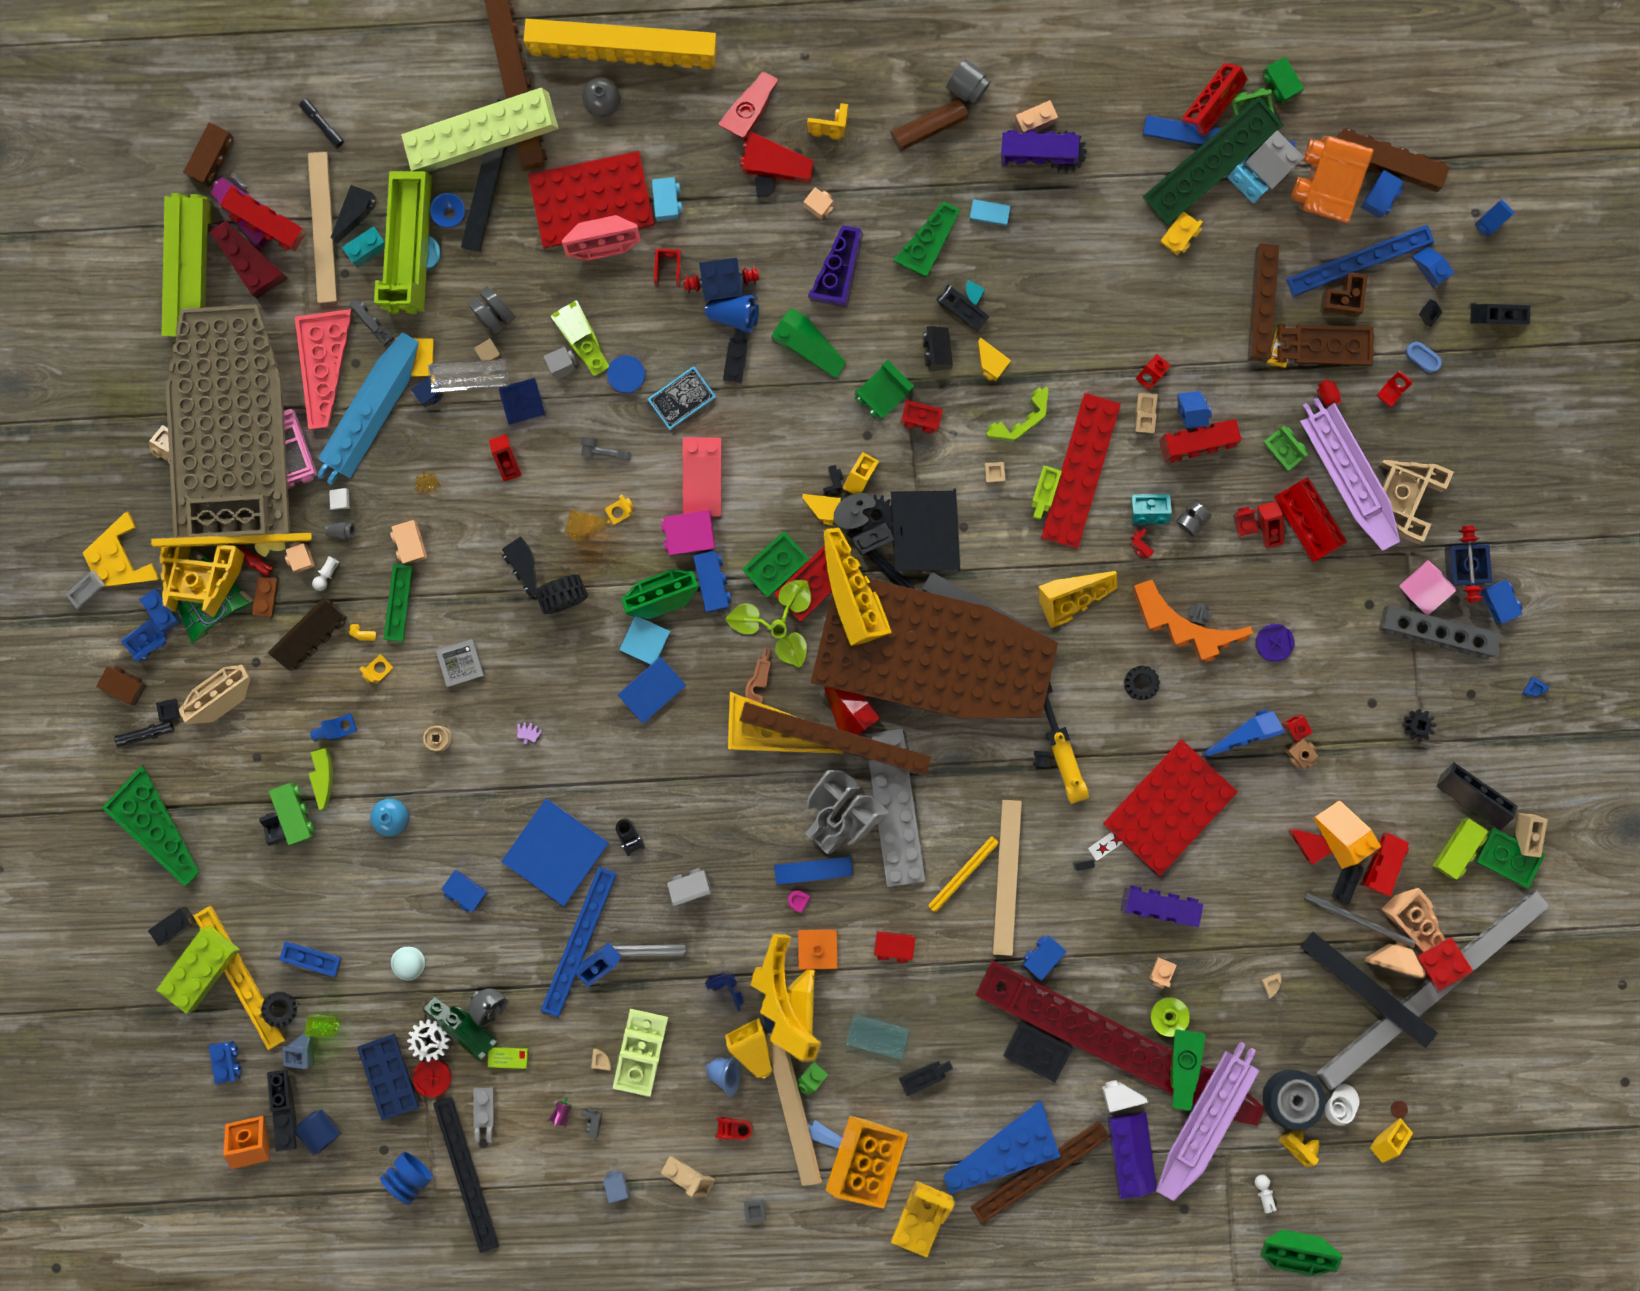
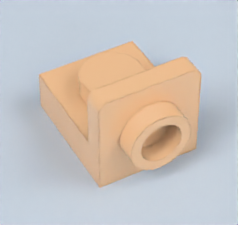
M1157 957L1149 979L1153 980V985L1162 989L1164 986L1170 987V980L1177 965Z

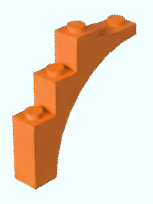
M1153 580L1132 587L1146 629H1152L1155 632L1164 629L1163 625L1165 624L1172 645L1178 644L1179 647L1190 644L1189 640L1191 639L1198 661L1204 659L1206 663L1215 660V655L1220 654L1217 646L1223 649L1231 646V641L1238 640V643L1248 640V635L1253 634L1251 626L1238 630L1221 631L1204 628L1189 622L1167 605L1159 594Z

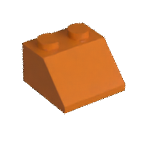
M264 1116L225 1124L223 1156L231 1169L269 1161L270 1143Z

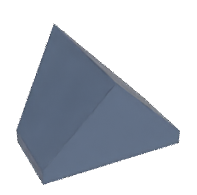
M313 1026L289 1045L283 1047L284 1067L306 1069L314 1065Z

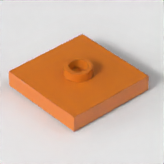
M837 929L798 930L799 969H837Z

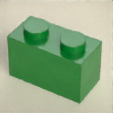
M1286 56L1267 66L1262 72L1265 84L1270 86L1274 99L1279 101L1281 105L1297 97L1305 89Z

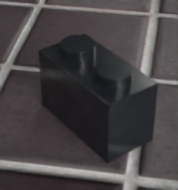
M182 907L153 926L148 932L158 946H163L197 922L188 908Z

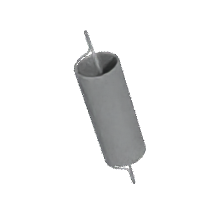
M231 173L229 179L241 191L246 192L248 187L235 173Z

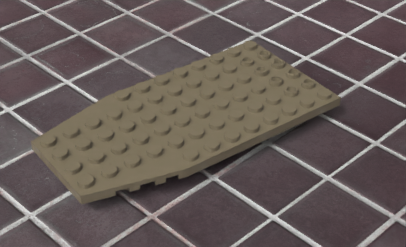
M259 305L180 309L176 330L177 337L173 345L172 363L169 366L170 373L166 382L174 538L290 534L282 379Z

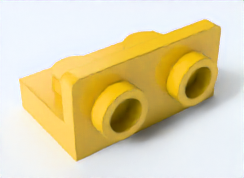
M1183 211L1159 243L1177 256L1181 251L1185 253L1191 245L1188 242L1191 237L1196 238L1201 232L1202 228L1200 225L1202 221L1199 220L1197 222Z

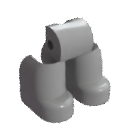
M828 770L813 788L807 799V807L809 809L816 808L820 812L815 822L805 834L815 841L827 854L833 853L847 836L851 838V841L847 843L848 845L859 843L888 814V810L875 798L869 795H859L844 812L842 819L836 823L833 818L837 812L860 789L858 782L841 770Z

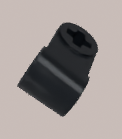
M628 818L619 820L615 829L626 855L630 856L632 852L640 848L645 849L644 842L633 822ZM622 822L629 824L630 830L628 832L620 830L619 826Z

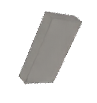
M93 570L84 576L65 595L76 609H81L105 584Z

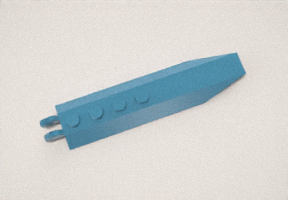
M402 332L376 361L318 458L325 463L317 474L318 478H323L331 467L335 470L329 476L328 484L332 485L340 473L351 479L410 380L419 344L417 340Z

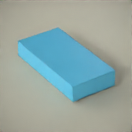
M973 199L970 219L1007 226L1010 206Z

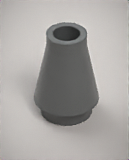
M349 521L326 524L325 535L344 540L353 539L355 526Z

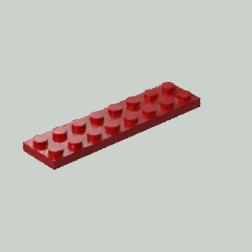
M1084 392L1041 539L1078 549L1121 403Z

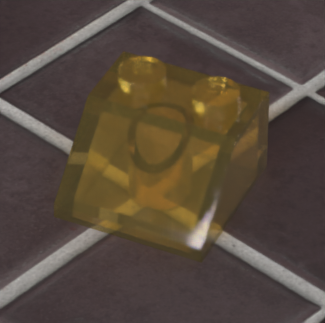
M570 509L565 532L571 540L582 542V539L589 540L611 527V522L608 518Z

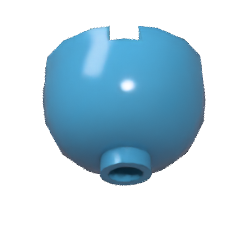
M386 798L373 806L370 812V823L378 834L392 837L401 834L407 827L409 812L403 802Z

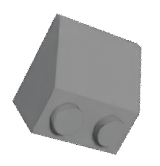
M1276 131L1245 164L1272 190L1300 163L1304 156Z
M700 868L689 871L690 875L682 877L679 874L670 878L671 881L667 884L673 906L712 892L705 870L700 871Z

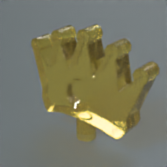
M423 471L422 477H416L415 490L418 491L420 486L422 493H424V488L430 493V485L433 490H436L435 483L439 487L441 484L434 473L427 475V472Z

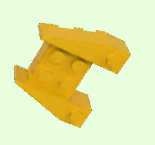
M217 545L214 561L211 563L188 560L191 547L161 548L159 558L162 564L163 605L172 612H176L178 600L204 603L202 610L211 617H214L241 571L244 553L236 546Z

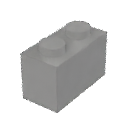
M565 347L544 356L555 380L576 371V359L571 350L567 351Z

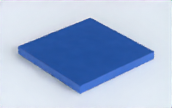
M546 798L501 862L565 906L609 842Z

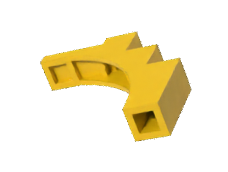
M773 934L763 966L755 968L750 985L766 994L760 1013L776 1022L770 1041L801 1061H815L821 1042L814 1038L799 1022L791 1006L786 989L785 955L791 937L786 934Z

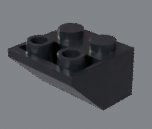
M927 326L926 332H923L922 336L923 348H927L924 355L925 366H929V371L952 369L953 361L949 328Z

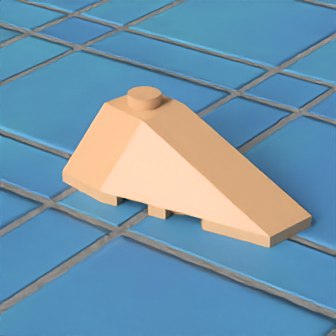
M1419 888L1395 895L1381 908L1407 938L1416 941L1415 946L1422 953L1445 941L1437 924L1439 923L1437 917L1434 916L1432 903Z
M1397 941L1395 945L1387 944L1365 959V962L1424 977V972L1413 949L1407 948L1406 945Z

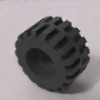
M578 574L555 579L540 586L535 591L543 614H553L582 603L588 598L582 579Z

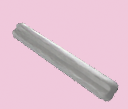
M685 945L613 946L621 957L684 956L686 954Z

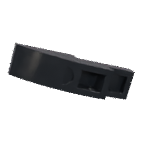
M288 1071L267 1072L270 1112L273 1114L275 1151L281 1152L297 1149L296 1134L294 1133L297 1129L296 1113Z

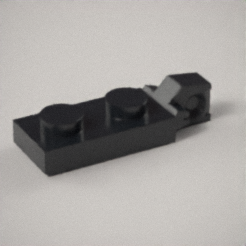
M736 329L735 339L730 338L728 343L723 381L742 383L748 346L747 340H743L744 332Z
M950 1060L942 1064L939 1061L932 1062L899 1077L906 1096H909L942 1081L946 1077L945 1073L952 1070L953 1066Z

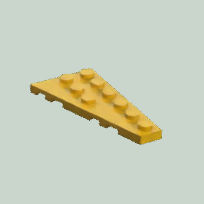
M730 692L728 750L843 754L842 751L740 722L745 702L784 714L788 713Z

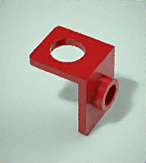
M1156 354L1138 374L1136 380L1146 389L1151 390L1171 365ZM1144 374H1149L1152 377L1151 383L1143 379Z
M1398 371L1386 382L1378 392L1377 397L1391 408L1413 382L1401 371ZM1396 379H1403L1405 386L1398 385Z

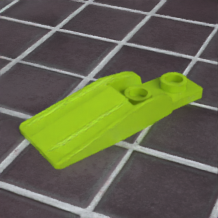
M577 301L570 303L551 315L565 339L582 361H585L593 376H597L608 369L609 364L601 353V348Z

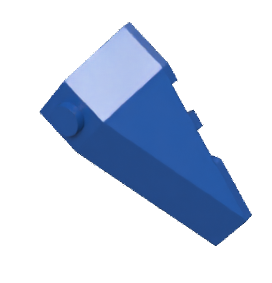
M1267 709L1256 712L1257 716L1251 717L1204 751L1203 756H1210L1230 750L1233 747L1243 746L1252 741L1267 739L1285 732L1274 711L1268 712Z

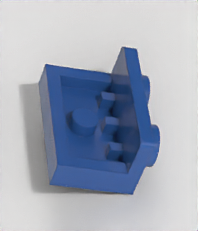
M150 618L122 638L121 643L133 655L135 662L140 659L142 661L151 654L152 650L155 648L160 649L166 644L167 633L160 631L153 619Z

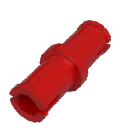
M243 546L238 548L244 553L243 561L248 564L249 568L256 569L265 577H268L270 575L269 572L273 571L274 567L261 560L258 554L254 555Z

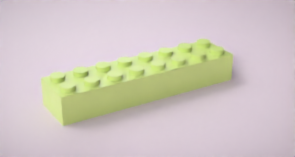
M541 87L401 134L411 171L431 172L559 128L549 92Z

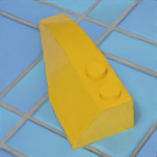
M840 528L824 530L825 554L832 593L850 645L864 644L891 634L892 632L876 592L873 593L868 585L870 581L867 576L863 577L858 568L861 565L850 554L851 548Z

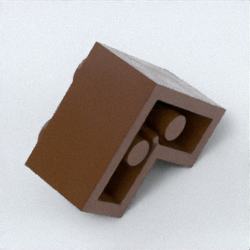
M1351 272L1343 277L1342 290L1327 289L1322 293L1320 312L1354 317L1360 316L1364 311L1368 275Z

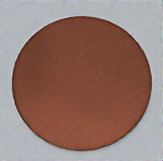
M1395 1101L1391 1105L1390 1110L1394 1117L1403 1118L1408 1112V1107L1403 1101Z

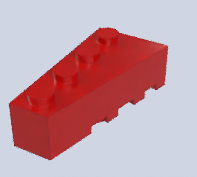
M231 185L220 203V206L230 214L229 218L237 223L240 221L246 224L245 227L254 233L258 230L263 233L262 237L270 242L274 239L279 242L278 246L286 251L291 249L296 252L307 232L301 226L281 214L276 215V212L266 205H259L260 203L249 195L243 196L237 188Z
M1236 419L1214 423L1210 427H1196L1191 432H1188L1187 429L1174 433L1173 436L1171 433H1167L1159 439L1164 461H1170L1171 463L1182 461L1181 458L1189 456V459L1199 457L1200 453L1206 451L1207 454L1219 452V448L1226 447V450L1233 449L1242 441Z

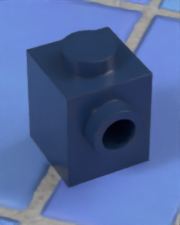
M430 376L411 389L424 407L436 404L441 400L440 397L443 396L441 392L442 385L437 379L433 380Z

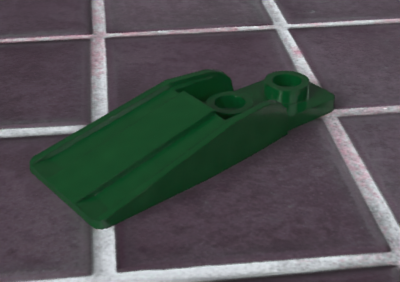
M434 997L423 1009L450 1037L479 1061L497 1043V1039L486 1028H481L472 1020L470 1014L460 1007L452 1006L449 1008Z

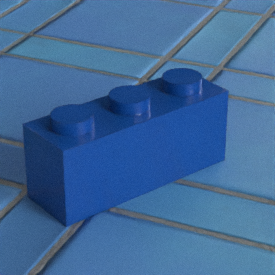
M716 551L694 555L693 558L706 612L710 613L729 608L728 603H732L730 592H725L724 585L727 584L725 573L721 574L720 566H723L721 554L717 555Z

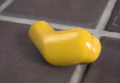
M351 624L349 626L350 631L348 632L350 636L360 641H375V631H359L360 626L358 624Z

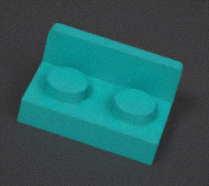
M1170 494L1131 496V524L1164 525L1170 523L1172 515Z

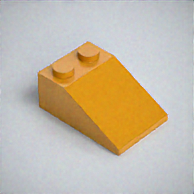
M1337 801L1313 818L1342 869L1358 864L1381 847L1373 831L1341 801Z

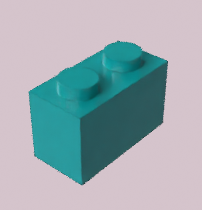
M373 226L342 248L351 262L358 268L384 251L385 241Z

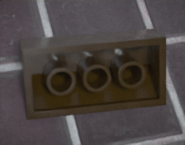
M322 598L267 653L287 670H298L304 664L303 660L307 656L311 657L318 650L317 647L321 643H326L332 637L331 633L335 629L339 630L346 623L344 620L347 616L332 601Z

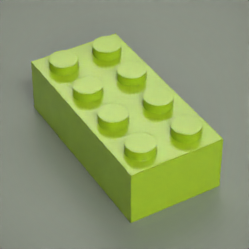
M211 925L201 928L156 990L184 1013H190L196 1010L240 949Z

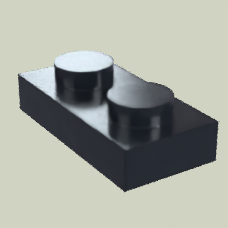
M887 521L852 537V541L860 555L895 539Z

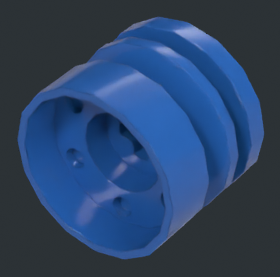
M403 1151L394 1161L396 1168L389 1167L386 1170L387 1173H383L380 1177V1181L390 1194L404 1204L410 1205L414 1197L419 1195L417 1187L424 1189L433 1179V1175L419 1159Z

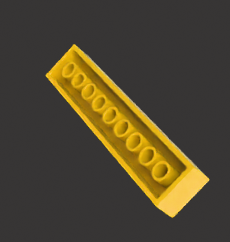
M525 19L524 43L528 53L532 56L550 55L553 58L568 56L570 59H580L582 57L591 61L606 59L608 62L622 60L629 64L644 62L646 65L662 63L668 67L675 64L681 65L684 68H692L693 66H700L702 69L716 68L718 47L716 33Z

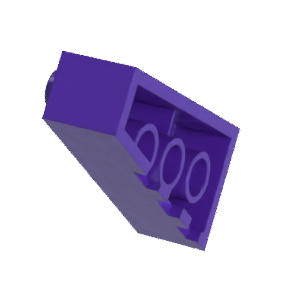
M842 225L831 247L832 249L815 280V284L808 294L810 301L848 307L863 238L861 228Z
M1130 885V889H1124L1120 910L1125 913H1134L1140 916L1153 917L1195 927L1200 925L1203 904L1198 903L1199 899L1187 897L1186 901L1179 899L1180 895L1168 893V897L1160 895L1161 891L1149 889V893L1141 891L1142 887Z

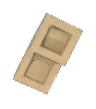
M1138 392L1135 432L1155 433L1158 394Z

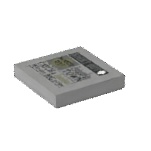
M474 639L436 650L447 687L484 676Z

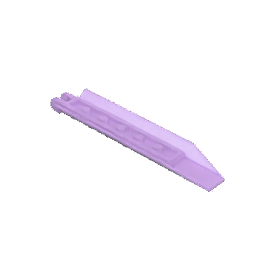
M1315 398L1313 399L1314 405L1319 411L1316 414H1313L1307 403L1304 404L1303 408L1309 418L1300 422L1355 520L1382 551L1399 543L1400 539L1391 501L1336 404L1334 403L1327 409H1324L1320 400Z
M1243 1042L1238 1044L1233 1055L1225 1051L1167 1156L1156 1191L1173 1201L1203 1174L1260 1071L1250 1065L1255 1049L1251 1048L1248 1050L1244 1061L1239 1059L1245 1047Z

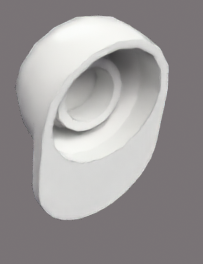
M1340 1084L1334 1089L1324 1109L1325 1115L1331 1123L1343 1126L1354 1119L1359 1106V1096L1355 1089L1348 1084Z

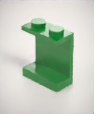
M887 359L882 364V367L860 389L857 388L855 390V400L861 406L865 404L870 409L868 413L875 420L878 418L882 421L914 389V385Z

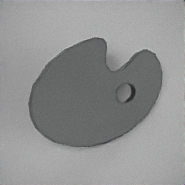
M857 493L843 499L834 511L836 525L843 529H855L866 524L869 518L863 515L862 512L865 509L875 507L876 502L874 498L868 494ZM862 501L863 505L857 506L856 503Z

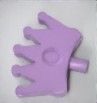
M525 722L522 728H520V724H517V737L524 739L523 744H527L528 740L535 743L542 733V730L537 733V726L532 730V723L529 724L528 728H526L527 724Z

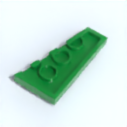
M943 201L926 223L916 232L914 237L903 247L902 251L893 259V262L927 278L960 209Z

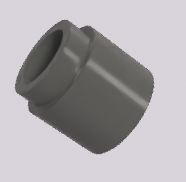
M965 59L949 79L946 88L966 103L970 101L975 105L984 95L991 81L986 78V73Z

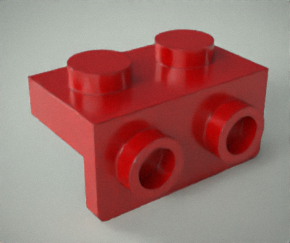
M906 400L901 423L904 424L905 428L915 429V427L922 428V431L925 433L933 434V432H938L943 409Z

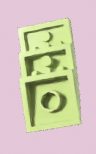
M630 1009L613 1089L651 1097L668 1017Z

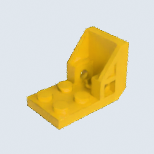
M916 1181L901 1214L891 1243L927 1258L940 1224L944 1223L954 1206L953 1197Z

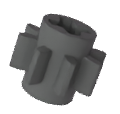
M1195 603L1194 607H1189L1187 616L1191 617L1190 622L1204 626L1205 622L1210 621L1212 612L1208 611L1209 606Z

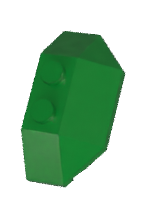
M670 569L636 582L621 600L626 615L652 619L686 606L699 586L693 571L687 572Z
M1285 1229L1265 1239L1260 1252V1256L1275 1269L1310 1276L1337 1272L1343 1259L1342 1254L1322 1237Z

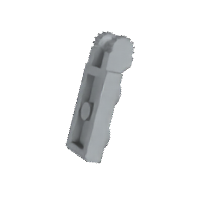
M474 1087L475 1143H480L481 1127H487L486 1140L487 1143H492L494 1087Z

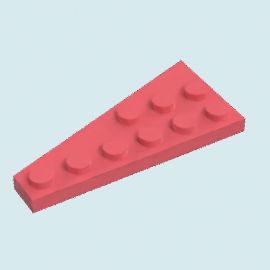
M352 309L295 317L309 430L324 429L330 426L353 313Z

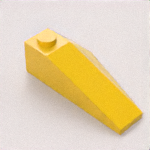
M1112 571L1059 579L1038 586L1039 602L1049 627L1054 628L1073 619L1072 615L1080 610L1085 611L1088 609V604L1094 600H1101L1117 589V572Z

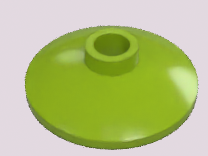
M1172 997L1163 998L1152 1008L1151 1023L1154 1029L1164 1036L1173 1037L1176 1029L1185 1030L1189 1024L1190 1015L1188 1008L1179 999ZM1167 1013L1172 1014V1018L1170 1020L1166 1019Z

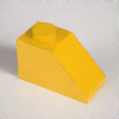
M980 338L977 348L980 369L983 372L982 375L989 381L993 379L996 382L1011 360Z
M862 452L852 468L843 489L851 494L862 493L879 460Z
M803 494L802 500L819 521H823V525L834 526V511L841 502V498Z
M1400 1118L1377 1136L1370 1149L1384 1163L1401 1154L1413 1132Z

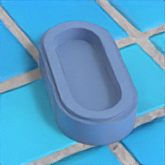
M1413 342L1407 346V358L1425 372L1434 373L1441 367V358L1423 343Z

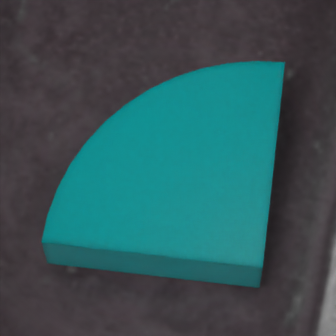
M968 280L966 295L973 304L977 305L985 289Z

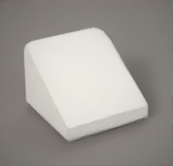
M349 489L330 490L331 510L350 509Z

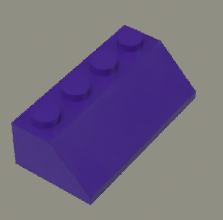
M1146 1112L1107 1117L1119 1197L1121 1199L1141 1197L1156 1191Z

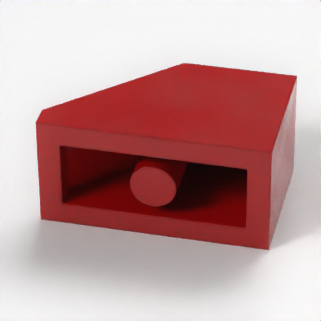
M504 434L489 439L491 453L503 482L522 476L508 435Z
M1276 501L1258 505V523L1265 548L1283 545V514Z
M1296 829L1288 831L1308 864L1313 865L1332 853L1323 836Z

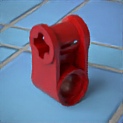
M730 1117L716 1118L718 1131L715 1134V1138L746 1140L753 1132V1125L749 1120ZM746 1125L749 1132L747 1134L740 1133L739 1126Z

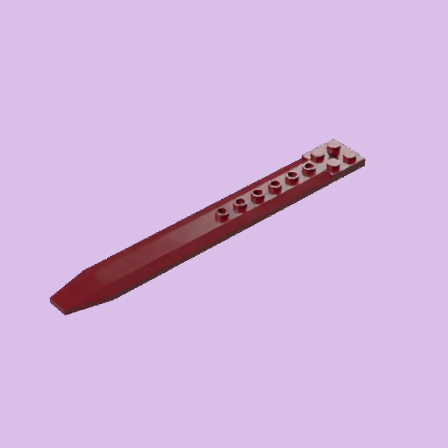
M993 960L991 961L975 996L1173 1094L1174 1088L1171 1087L1170 1081L1172 1050ZM1003 981L1006 989H1001L999 992L997 991L998 987L996 984ZM1202 1065L1196 1089L1193 1092V1105H1196L1214 1071ZM1247 1093L1233 1121L1257 1126L1264 1112V1107Z

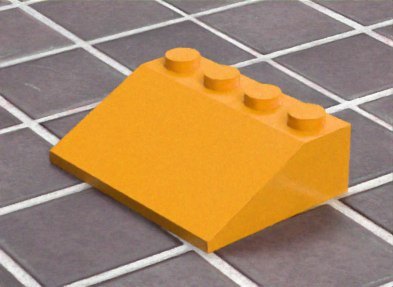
M849 1116L825 1191L835 1198L884 1209L909 1134L865 1119Z

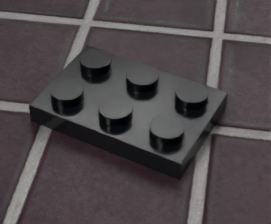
M1020 1021L1003 1056L1056 1083L1073 1048Z

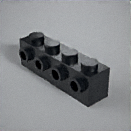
M1455 762L1440 775L1436 787L1454 798L1459 804L1470 809L1475 815L1486 820L1491 826L1501 831L1515 818L1518 808L1516 804Z

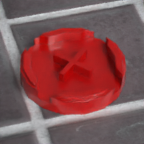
M432 1058L431 1062H427L426 1059L420 1062L414 1069L413 1085L422 1096L438 1097L450 1087L452 1080L451 1070L444 1061Z

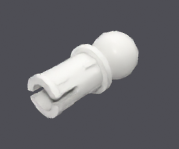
M328 556L324 566L318 571L321 575L313 579L312 587L316 591H323L327 588V578L332 579L331 576L340 563L339 561Z
M1266 1175L1257 1176L1255 1186L1261 1190L1258 1196L1261 1197L1264 1213H1271L1272 1210L1276 1211L1277 1209L1272 1197L1273 1190H1268L1270 1186L1269 1178Z

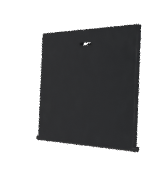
M956 489L949 491H891L892 530L895 536L893 540L895 571L957 570V572H960Z

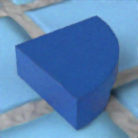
M1531 677L1522 694L1538 696L1545 693L1550 687Z

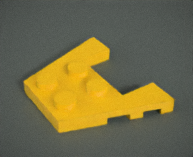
M129 512L124 513L83 552L90 570L96 572L105 584L104 587L160 580L152 563L134 571L122 546L119 536L136 529Z

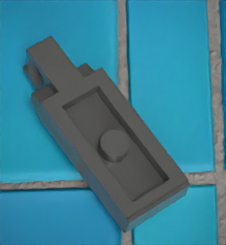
M355 299L350 302L349 305L354 313L384 345L393 340L389 330L379 327L381 325L379 320L367 313L368 308L363 302L358 303Z

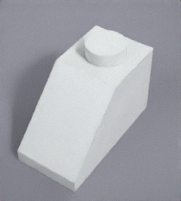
M1117 1080L1106 1082V1086L1102 1087L1109 1112L1148 1103L1143 1095L1121 1082L1117 1083Z

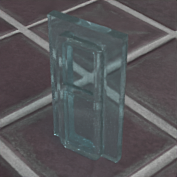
M853 1014L846 1044L902 1059L910 1029Z

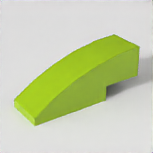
M329 748L310 752L316 771L308 774L319 810L328 808L333 787V765Z

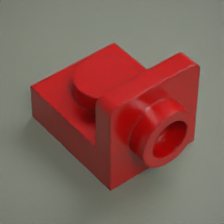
M1249 507L1240 508L1238 513L1233 515L1238 537L1258 533L1254 513H1256L1255 509L1250 510Z
M1298 714L1282 723L1284 729L1291 732L1295 741H1299L1313 733L1303 715Z

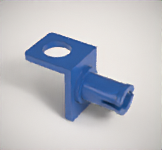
M349 713L336 719L320 722L322 727L311 730L310 736L314 742L324 738L326 740L336 739L356 732L357 728L352 714ZM345 719L350 723V728L347 731L341 725Z

